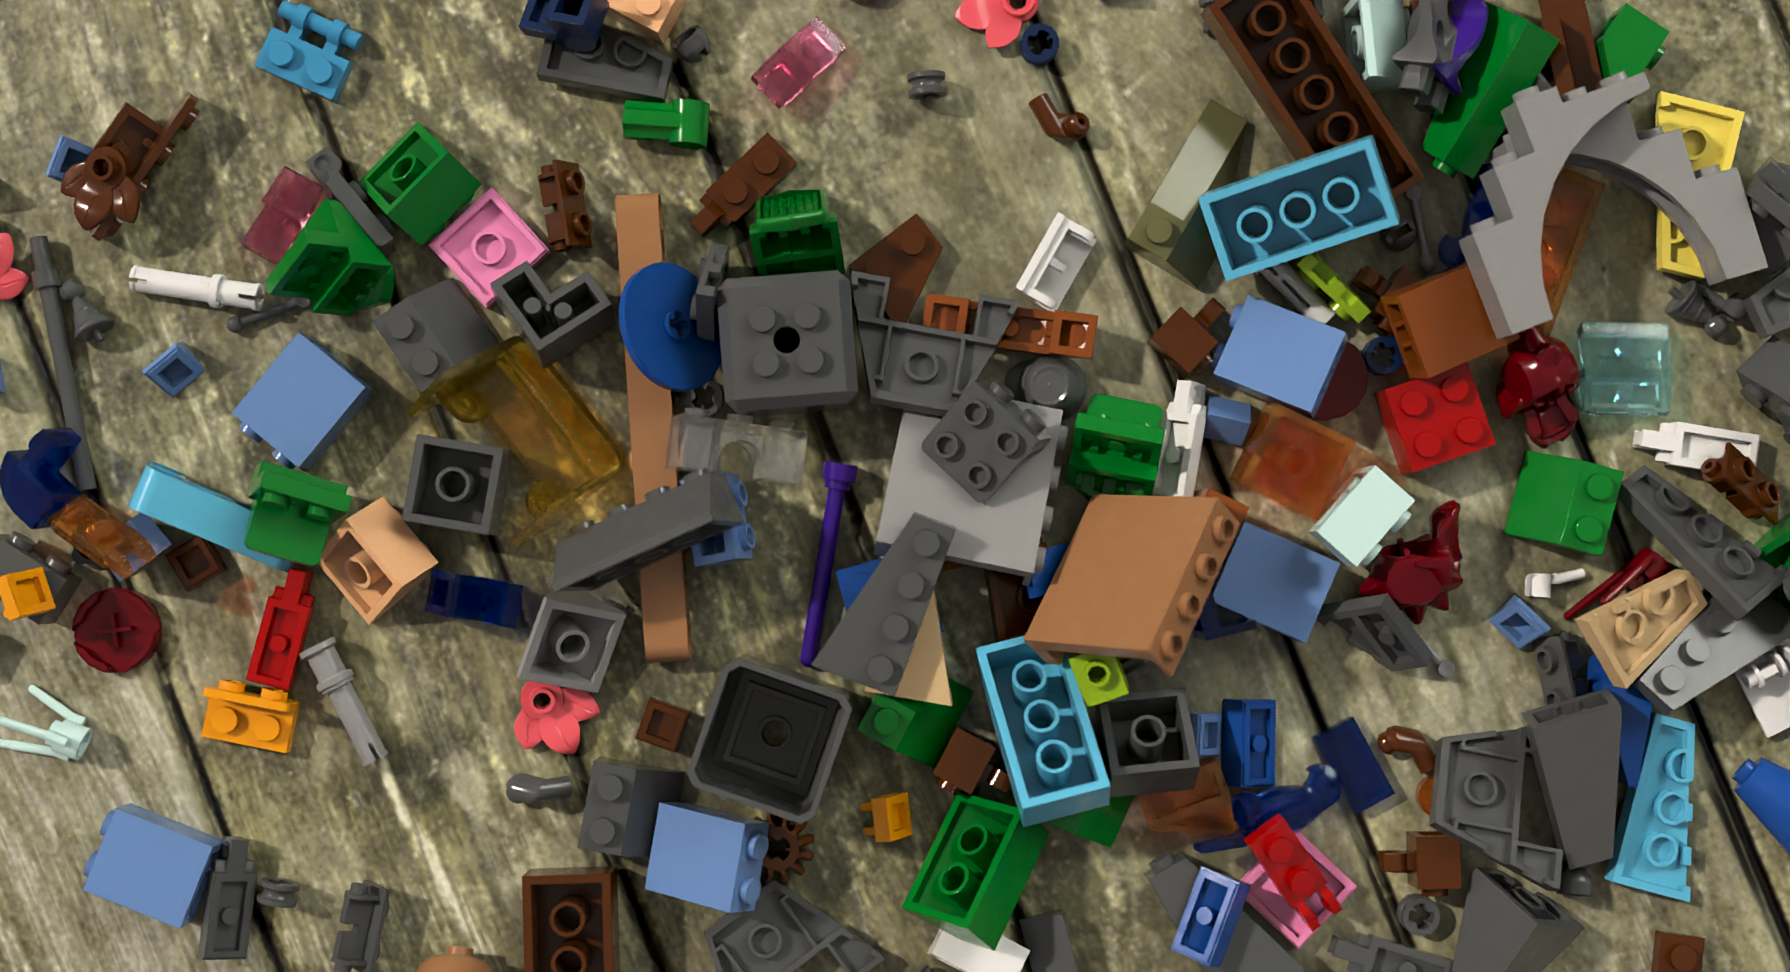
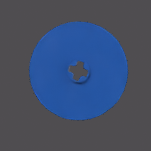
M660 262L643 267L627 281L619 303L620 331L631 359L650 381L670 391H690L706 384L712 379L720 366L722 358L719 321L714 341L698 339L697 321L690 320L692 297L696 295L698 286L697 277L681 266Z

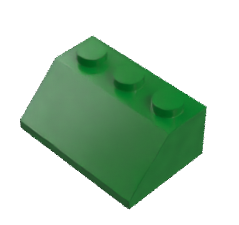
M961 792L959 796L956 795L902 908L960 940L995 951L1048 838L1049 832L1040 823L1023 827L1017 807Z

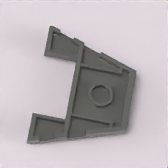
M852 271L850 286L870 403L944 417L972 382L979 380L1015 316L1019 301L980 294L973 335L884 319L890 277Z
M1525 727L1498 732L1494 730L1448 736L1437 740L1429 826L1547 891L1554 892L1559 890L1563 850L1520 842L1518 840L1525 756L1533 758Z
M775 878L770 883L767 882L761 887V893L756 901L754 911L726 913L704 930L716 972H793L825 947L830 950L845 972H869L885 959L883 954L875 947Z

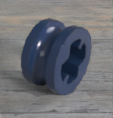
M1037 23L1031 25L1024 31L1020 41L1022 57L1033 66L1049 64L1055 58L1059 48L1057 32L1046 24ZM1038 35L1047 37L1045 44L1051 43V50L1044 49L1041 55L1032 53L1034 46L1028 47L1027 44L1028 40L1035 41Z
M1390 336L1376 337L1366 343L1362 349L1361 355L1365 359L1367 371L1373 375L1383 376L1393 373L1403 363L1396 339ZM1378 344L1382 350L1389 348L1392 351L1393 357L1387 359L1391 364L1387 368L1383 362L1375 364L1372 355L1378 353L1374 350V347Z

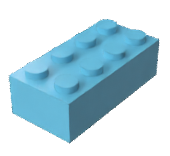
M1373 134L1210 190L1198 197L1226 282L1398 225L1400 222V216Z
M1024 635L977 647L975 651L978 675L1022 825L1027 827L1109 805L1110 783L1081 691L1068 659V652H1066L1061 665L1047 664L1023 640Z

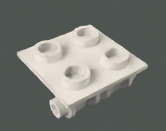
M1790 638L1734 672L1766 738L1790 727Z

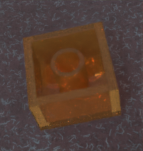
M1266 401L1229 479L1297 512L1318 520L1356 441L1278 403Z

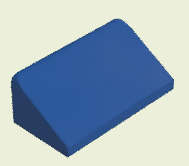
M1223 700L1221 783L1223 785L1239 788L1275 786L1276 700Z
M1201 866L1170 949L1209 967H1220L1250 889V884Z

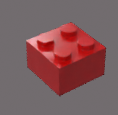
M1467 362L1429 379L1417 378L1373 393L1401 474L1413 473L1496 444Z

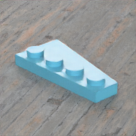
M1651 712L1638 787L1628 786L1614 838L1613 858L1608 861L1604 879L1690 902L1691 887L1686 886L1687 866H1691L1692 847L1687 846L1688 821L1693 820V804L1688 801L1689 782L1694 780L1695 724Z

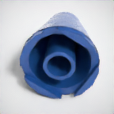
M1760 757L1755 762L1748 758L1732 777V779L1738 782L1734 791L1790 856V770L1763 757Z

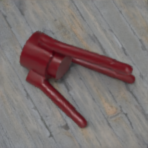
M1643 548L1632 560H1627L1615 574L1565 612L1563 617L1565 620L1572 619L1602 595L1604 596L1600 599V604L1604 605L1616 598L1627 587L1634 590L1669 573L1670 566L1661 555L1651 549Z

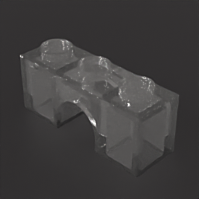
M685 408L684 414L671 417L665 469L694 472L707 468L709 472L716 473L718 472L719 456L722 449L728 443H734L745 449L749 455L751 462L749 480L789 486L802 484L808 432L794 430L795 423L790 421L769 420V426L753 424V417L748 415L727 414V420L711 418L710 410Z

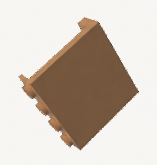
M1093 494L1023 640L1047 664L1061 665L1066 652L1153 660L1167 676H1173L1230 545L1236 536L1240 525L1239 521L1218 497Z

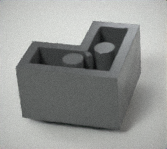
M528 261L523 262L490 283L497 305L543 369L616 324L612 303L588 271L553 293L548 291Z
M1773 335L1736 372L1742 385L1741 394L1753 406L1757 408L1764 406L1775 413L1784 428L1785 433L1783 437L1790 445V344Z

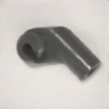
M519 773L512 776L506 784V795L511 802L516 804L523 802L528 804L566 798L572 795V784L568 776L544 779Z

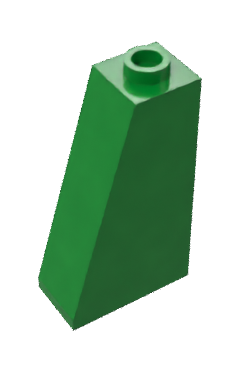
M1486 1L1489 15L1484 36L1478 48L1458 72L1463 92L1461 96L1448 95L1443 114H1434L1421 146L1423 151L1435 157L1431 165L1453 178L1457 171H1460L1474 179L1506 128L1500 111L1514 103L1512 95L1532 86L1560 41L1534 23Z

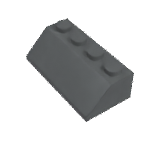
M707 468L694 471L684 476V484L676 488L670 489L669 486H663L654 489L644 495L646 501L634 507H632L631 503L623 504L607 511L608 518L595 524L593 520L571 527L569 529L570 536L556 542L553 578L556 591H593L743 524L742 515L726 474L709 472Z

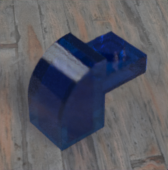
M71 428L42 429L32 437L28 444V450L7 451L2 461L0 486L3 497L10 509L31 530L60 526L82 495L59 472L82 440Z
M432 568L425 611L450 618L475 620L516 629L518 615L523 605L522 592L524 585L493 577Z

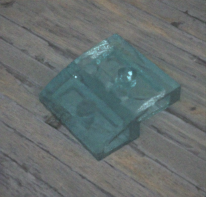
M1582 322L1577 329L1582 367L1579 371L1580 386L1578 388L1581 414L1667 416L1670 413L1672 385L1668 324Z

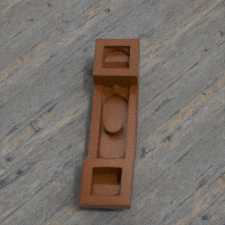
M927 293L922 326L973 335L978 302L971 301L968 298ZM1017 307L1016 314L996 349L1047 356L1092 359L1099 316L1061 310L1052 312Z

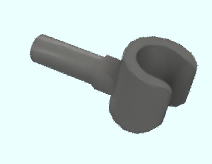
M1693 280L1697 282L1702 297L1712 303L1711 305L1716 307L1717 314L1724 316L1728 323L1738 321L1747 313L1742 302L1745 297L1740 293L1735 292L1725 300L1721 295L1716 294L1697 280Z

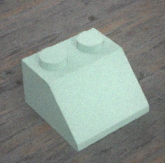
M1350 0L1341 11L1347 58L1370 93L1398 91L1403 71L1392 60V55L1407 45L1406 34L1411 18L1409 9L1403 8L1402 0Z

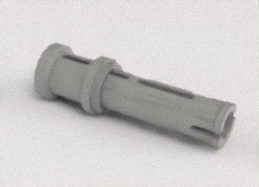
M333 636L299 653L301 660H307L318 681L316 685L317 691H321L322 695L327 693L364 767L375 762L376 759L388 755L389 752L385 749L350 682L354 680L352 676L354 673L352 669H346L334 646L337 641Z

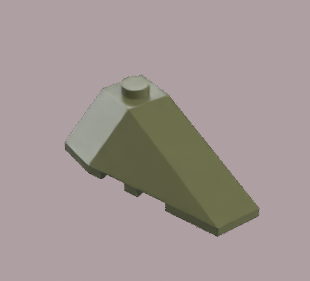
M1212 99L1208 102L1123 245L1125 248L1196 290L1217 257L1198 197L1210 190L1234 183L1248 121Z

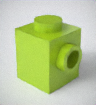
M1068 653L1070 665L1087 708L1129 694L1128 681L1119 657Z

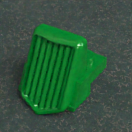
M789 190L763 197L756 201L755 223L750 224L749 234L759 276L838 270L841 274H846L836 211H829L828 197L824 190Z
M325 199L298 233L295 242L265 282L269 295L309 299L313 313L352 316L357 309L367 310L392 301L395 271L390 261L343 204L337 200Z
M1092 395L1089 400L1087 414L1079 412L1077 414L1066 485L1074 486L1089 501L1093 494L1152 496L1165 429L1159 428L1162 416L1161 408L1155 404L1109 395Z
M261 461L254 468L248 498L253 499L244 538L245 546L252 551L305 566H315L321 559L331 522H336L348 513L352 496L346 494L348 486Z

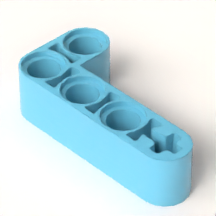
M152 461L147 462L128 503L129 507L276 569L289 572V568H293L295 564L293 562L255 552L245 546L244 538L251 506L185 479V475L169 467Z

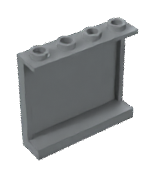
M1012 400L1023 411L1028 408L1040 416L1047 425L1044 430L1052 439L1041 451L1029 453L990 500L981 503L969 495L922 450L923 440L943 417L903 409L874 555H886L913 513L916 512L957 527L945 558L946 561L1023 576L1022 585L1029 586L1033 574H1041L1046 555V548L1039 547L1041 531L1049 532L1054 507L1046 506L1048 492H1056L1061 467L1053 464L1056 451L1063 452L1068 432V427L1061 426L1063 410Z

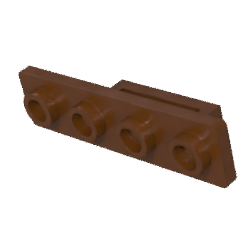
M1538 0L1543 30L1560 40L1549 57L1552 72L1544 74L1547 82L1551 87H1557L1560 96L1585 86L1587 93L1600 89L1599 81L1602 80L1585 0Z
M187 92L164 126L125 101L89 154L101 146L114 147L120 150L129 161V177L138 185L141 197L150 184V180L145 177L154 163L161 167L174 150L175 145L170 142L179 128L186 131L199 114L200 110L194 107L199 99ZM106 161L103 164L104 175H106L109 170V166ZM110 212L106 219L90 231V234L98 241L105 234L112 237L122 225L123 220Z

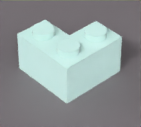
M1376 465L1356 468L1329 499L1332 505L1308 532L1347 567H1357L1360 563L1366 566L1381 551L1382 546L1378 542L1389 530L1392 533L1397 532L1408 521L1411 513L1407 509L1415 500Z

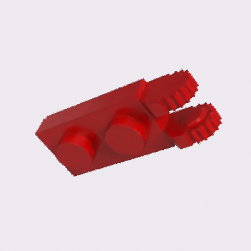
M1279 813L1243 839L1283 899L1292 909L1296 910L1312 932L1321 926L1316 914L1304 902L1313 893H1317L1323 906L1335 915L1342 910L1335 896L1325 885L1328 882L1286 820Z

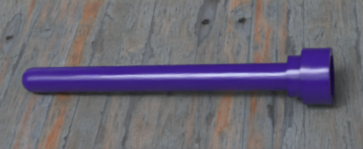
M824 461L821 478H825L824 487L828 488L800 655V662L804 667H812L811 664L818 655L845 491H850L851 483L856 482L858 466Z

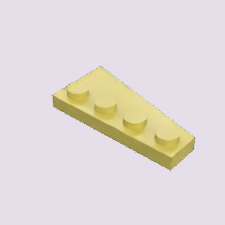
M1663 91L1655 94V127L1662 126L1664 133L1681 129L1693 171L1717 164L1720 172L1731 169L1745 112ZM1656 206L1657 270L1694 280L1704 279L1705 276L1696 254L1678 227Z

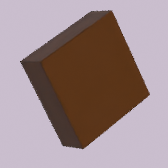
M198 536L165 554L186 592L195 590L228 570L214 544Z
M650 697L635 739L676 753L692 711Z

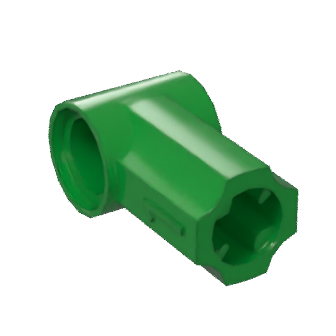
M694 99L672 100V103L626 100L622 119L623 137L628 140L669 142L670 146L683 149L707 148L710 104Z

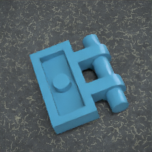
M286 0L282 1L278 9V16L291 21V27L288 33L271 27L254 66L337 103L354 66L350 61L339 56L344 45L358 51L363 43L364 35L351 30L350 24L339 19L331 21L315 14L314 8L303 3L297 6ZM309 30L326 37L323 49L305 41Z

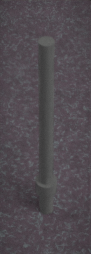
M47 236L31 237L29 241L35 271L31 273L34 290L40 291L79 492L97 489L58 293V288L62 287L59 270L53 268Z

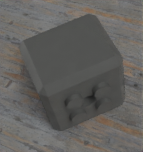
M838 270L726 279L717 289L725 402L743 418L850 410L858 401L860 395L850 280ZM782 329H793L800 336L798 348L791 353H782L775 347V336Z
M747 654L731 660L723 666L687 770L693 787L799 824L814 818L854 702L848 690ZM779 721L785 725L787 738L782 744L771 745L765 741L762 731L766 723Z

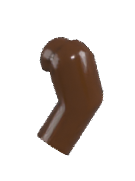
M1394 725L1378 735L1377 744L1383 753L1391 755L1396 751L1409 754L1421 774L1428 773L1434 769L1435 754L1420 731Z

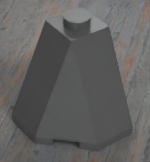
M1476 867L1470 878L1451 972H1542L1580 935L1584 927L1553 899L1538 891L1534 895L1522 887H1512L1516 881L1510 875L1497 869Z

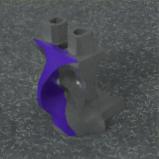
M1419 0V4L1411 15L1408 24L1407 45L1392 55V60L1403 71L1398 89L1405 95L1416 97L1413 105L1418 111L1443 114L1448 95L1461 96L1463 89L1458 78V72L1478 48L1488 22L1489 10L1484 0Z

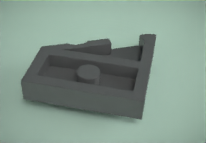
M1388 593L1323 604L1316 619L1324 626L1329 621H1333L1348 631L1350 634L1346 640L1359 650L1369 653L1375 661L1390 671L1427 667L1433 655Z

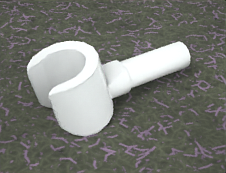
M1580 568L1562 573H1530L1525 578L1524 595L1551 598V584H1562L1584 579L1585 571Z

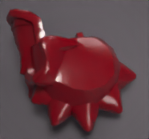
M1533 326L1518 332L1521 339L1507 345L1508 356L1501 369L1502 381L1496 386V398L1502 416L1505 419H1511L1515 415L1522 414L1527 426V434L1531 441L1540 448L1547 449L1548 446L1564 441L1569 437L1576 425L1578 411L1569 402L1567 394L1579 388L1580 375L1574 355L1567 345L1558 338L1546 337L1542 331Z
M1451 500L1438 506L1429 516L1430 534H1424L1407 542L1399 538L1396 539L1397 544L1383 547L1372 561L1371 573L1360 586L1359 593L1365 596L1388 593L1398 608L1404 610L1411 621L1417 625L1423 622L1428 606L1437 610L1448 611V592L1458 588L1463 583V578L1460 576V560L1463 556L1459 548L1458 539L1460 504L1455 500Z

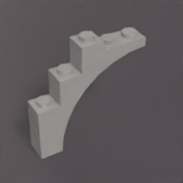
M1626 71L1619 72L1599 81L1601 88L1587 93L1585 86L1560 96L1556 86L1540 92L1538 85H1535L1512 95L1514 103L1500 111L1516 151L1491 160L1493 168L1479 176L1495 216L1469 226L1472 234L1458 241L1497 340L1553 319L1543 284L1541 240L1544 214L1554 182L1571 151L1595 123L1617 106L1651 89L1645 72L1629 78Z
M1625 102L1595 123L1568 156L1565 164L1596 170L1626 183L1652 201L1678 227L1696 254L1709 286L1768 268L1738 168L1735 167L1720 172L1717 164L1693 171L1681 129L1664 133L1662 126L1637 134L1628 103ZM1509 134L1502 136L1504 143L1491 151L1492 159L1516 151Z

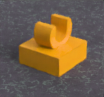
M43 567L10 573L0 577V596L5 608L3 615L9 621L43 614L56 609Z
M908 792L889 793L872 798L871 801L860 805L861 811L870 810L873 813L874 825L864 827L863 833L869 836L875 835L876 842H892L913 835Z

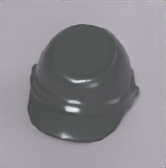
M1040 355L1036 358L1019 362L1010 369L1005 380V385L1015 395L1012 400L1063 410L1062 420L1070 418L1081 409L1087 397L1088 386L1086 376L1079 365L1067 357Z

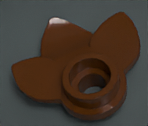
M101 146L94 149L85 162L73 164L63 176L61 193L69 197H76L74 201V214L78 223L86 231L96 228L108 217L110 212L121 220L132 224L135 223L138 217L140 190L138 185L129 177L130 164L128 159L117 148ZM105 161L109 166L106 175L103 174V164Z

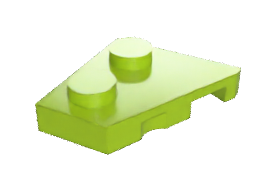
M1316 252L1298 259L1297 266L1301 269L1298 272L1299 276L1314 291L1320 287L1329 295L1332 300L1328 305L1345 322L1352 317L1359 324L1371 313V307Z

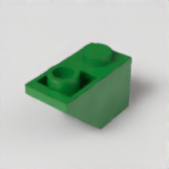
M1624 4L1611 14L1594 40L1602 80L1622 71H1626L1629 78L1643 73L1645 68L1651 70L1666 50L1661 44L1669 34V31L1629 4Z

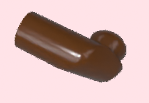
M1047 93L1039 95L1028 103L1043 131L1050 138L1074 142L1081 140L1090 128L1088 117L1081 112H1077L1075 115L1058 113Z

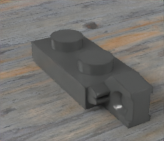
M327 147L305 162L307 168L327 191L330 199L337 200L343 204L386 258L394 253L396 249L392 236L396 234L395 229L382 213L375 216L365 205L369 199L356 181L352 180L347 183L342 177V161Z
M223 836L219 854L220 859H212L211 869H209L198 950V957L202 960L246 959L257 873L253 871V860L247 859L249 840L241 836Z
M1359 932L1355 942L1332 935L1327 952L1332 953V956L1349 961L1347 967L1349 972H1451L1453 960L1373 934L1366 935Z

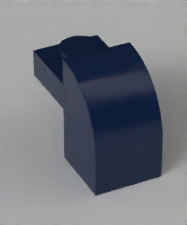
M528 0L519 28L528 36L563 42L571 51H590L596 46L609 9L608 0Z

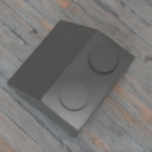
M450 278L408 296L372 321L420 393L431 397L503 349L455 278Z
M601 756L594 760L577 848L617 856L650 857L659 802L680 801L685 771Z

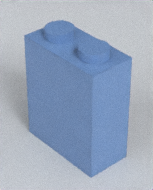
M1248 294L1244 305L1237 304L1232 312L1228 328L1233 330L1226 345L1220 343L1213 357L1215 359L1211 362V367L1215 368L1213 373L1215 378L1222 384L1314 420L1348 343L1346 332Z
M298 332L233 410L232 414L242 421L238 427L247 436L258 443L264 439L275 448L272 455L281 464L292 470L296 466L310 470L376 390L313 338Z
M1243 521L1206 601L1293 640L1306 643L1341 563Z
M659 802L645 889L728 913L754 911L756 901L761 893L760 876L763 859L769 845L767 837L769 823L687 802Z
M132 803L110 811L100 829V834L104 838L99 850L93 852L86 863L84 875L87 876L83 891L179 929L194 922L206 893L209 869H211L212 859H219L222 839Z

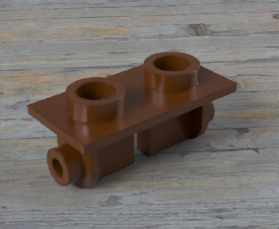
M556 159L552 160L551 165L540 167L541 175L538 176L543 207L557 205L558 212L545 215L549 245L554 246V252L572 250L571 246L592 248L590 236L592 223L586 212L583 194L585 181L579 170V164Z
M1729 442L1726 443L1725 457L1716 460L1710 458L1702 464V478L1707 483H1710L1719 493L1726 492V499L1745 518L1757 520L1764 516L1772 525L1777 524L1778 506L1781 503L1780 489L1773 480L1767 478L1753 464L1749 457L1744 456Z

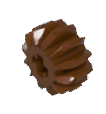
M767 813L769 823L768 839L773 837L779 841L784 837L788 841L785 850L789 852L785 855L781 851H777L774 854L771 853L769 848L772 841H769L768 850L762 865L767 868L764 881L770 883L773 879L774 871H779L782 883H788L790 880L789 867L799 876L805 873V867L798 858L805 861L813 860L814 852L801 846L814 843L815 836L809 833L799 835L807 826V821L802 824L796 823L792 826L789 824L790 820L783 818L782 821H778L776 815ZM755 816V817L753 818V819H755V820L763 821V820H762L760 817H758V816Z

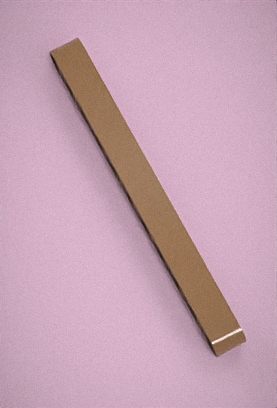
M660 192L616 195L615 211L621 294L627 281L638 270L654 263H666L663 209ZM624 344L636 506L645 502L646 498L644 495L654 489L663 486H669L670 489L681 485L675 391L664 389L650 381L634 364ZM682 550L639 570L644 649L647 664L691 661L692 658L685 550Z

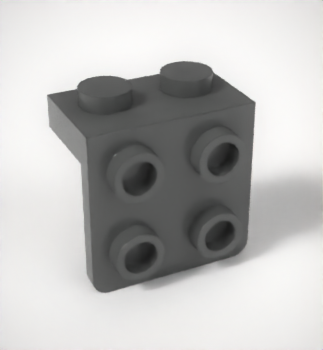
M989 379L974 380L922 442V450L969 495L981 503L990 500L1029 453L1041 451L1052 439L1044 430L1047 426L1044 420L1032 410L1027 408L1023 411L1012 401L1015 396L1014 393L997 379H994L992 382Z

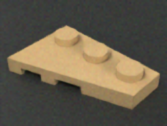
M1675 569L1574 620L1613 686L1627 689L1708 603L1690 571Z
M934 589L895 696L952 706L953 700L951 688L949 687L947 663ZM865 686V691L889 695Z

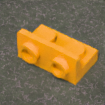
M220 679L219 685L204 687L203 696L209 697L201 737L281 753L291 752L301 701L288 699V691L269 687H262L261 693L245 690L246 683L230 679Z

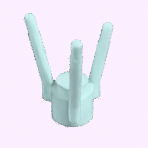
M30 685L28 691L65 718L63 722L55 720L47 731L0 715V726L43 739L46 744L40 745L0 739L1 748L53 756L69 762L70 759L78 761L85 753L92 737V729L84 726L87 717L72 712L35 685Z

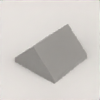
M556 591L545 595L516 676L522 680L598 693L626 613L581 591Z

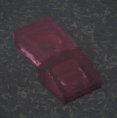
M816 16L782 45L751 76V81L780 110L809 87L813 78L839 58L847 46Z
M284 166L261 200L264 208L241 241L243 247L277 265L295 242L298 233L311 218L322 194L323 187Z

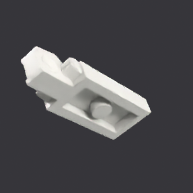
M1177 380L1174 402L1169 403L1167 411H1162L1159 428L1165 429L1152 496L1193 497L1206 423V406H1204L1206 385L1195 381Z
M1684 422L1660 423L1659 432L1642 429V431L1634 430L1632 447L1656 451L1655 461L1665 463L1664 465L1701 471V466L1707 459L1714 458L1716 460L1725 457L1726 443L1730 442L1757 466L1761 435Z

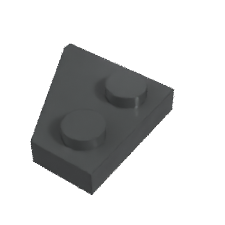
M711 243L707 258H701L697 278L698 286L696 295L692 297L690 320L697 321L698 339L715 340L719 321L716 291L728 276L729 245Z

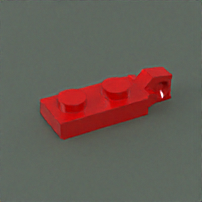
M297 567L289 568L285 587L276 586L273 595L268 596L246 680L285 691L293 689L301 659L299 653L303 652L315 608L313 606L315 596L308 594L313 572Z

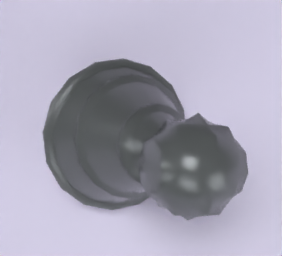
M75 280L64 282L60 288V295L64 300L72 302L75 326L74 340L77 342H87L95 339L97 343L104 341L105 338L102 333L111 329L115 324V320L109 318L105 313L95 308L92 303H88L82 298L85 294V288L81 282Z
M1696 281L1687 282L1679 290L1674 286L1670 288L1668 293L1673 298L1665 307V314H1672L1677 317L1704 323V332L1710 337H1720L1727 331L1728 320L1722 315H1712L1698 289Z

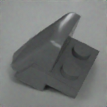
M1769 156L1745 184V194L1768 264V268L1760 271L1766 275L1776 273L1790 259V165L1778 163Z

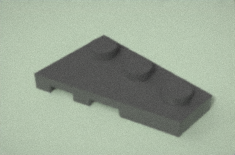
M603 24L596 46L590 51H571L563 42L545 39L537 77L539 81L648 102L665 103L674 64L673 59L628 34L623 35Z

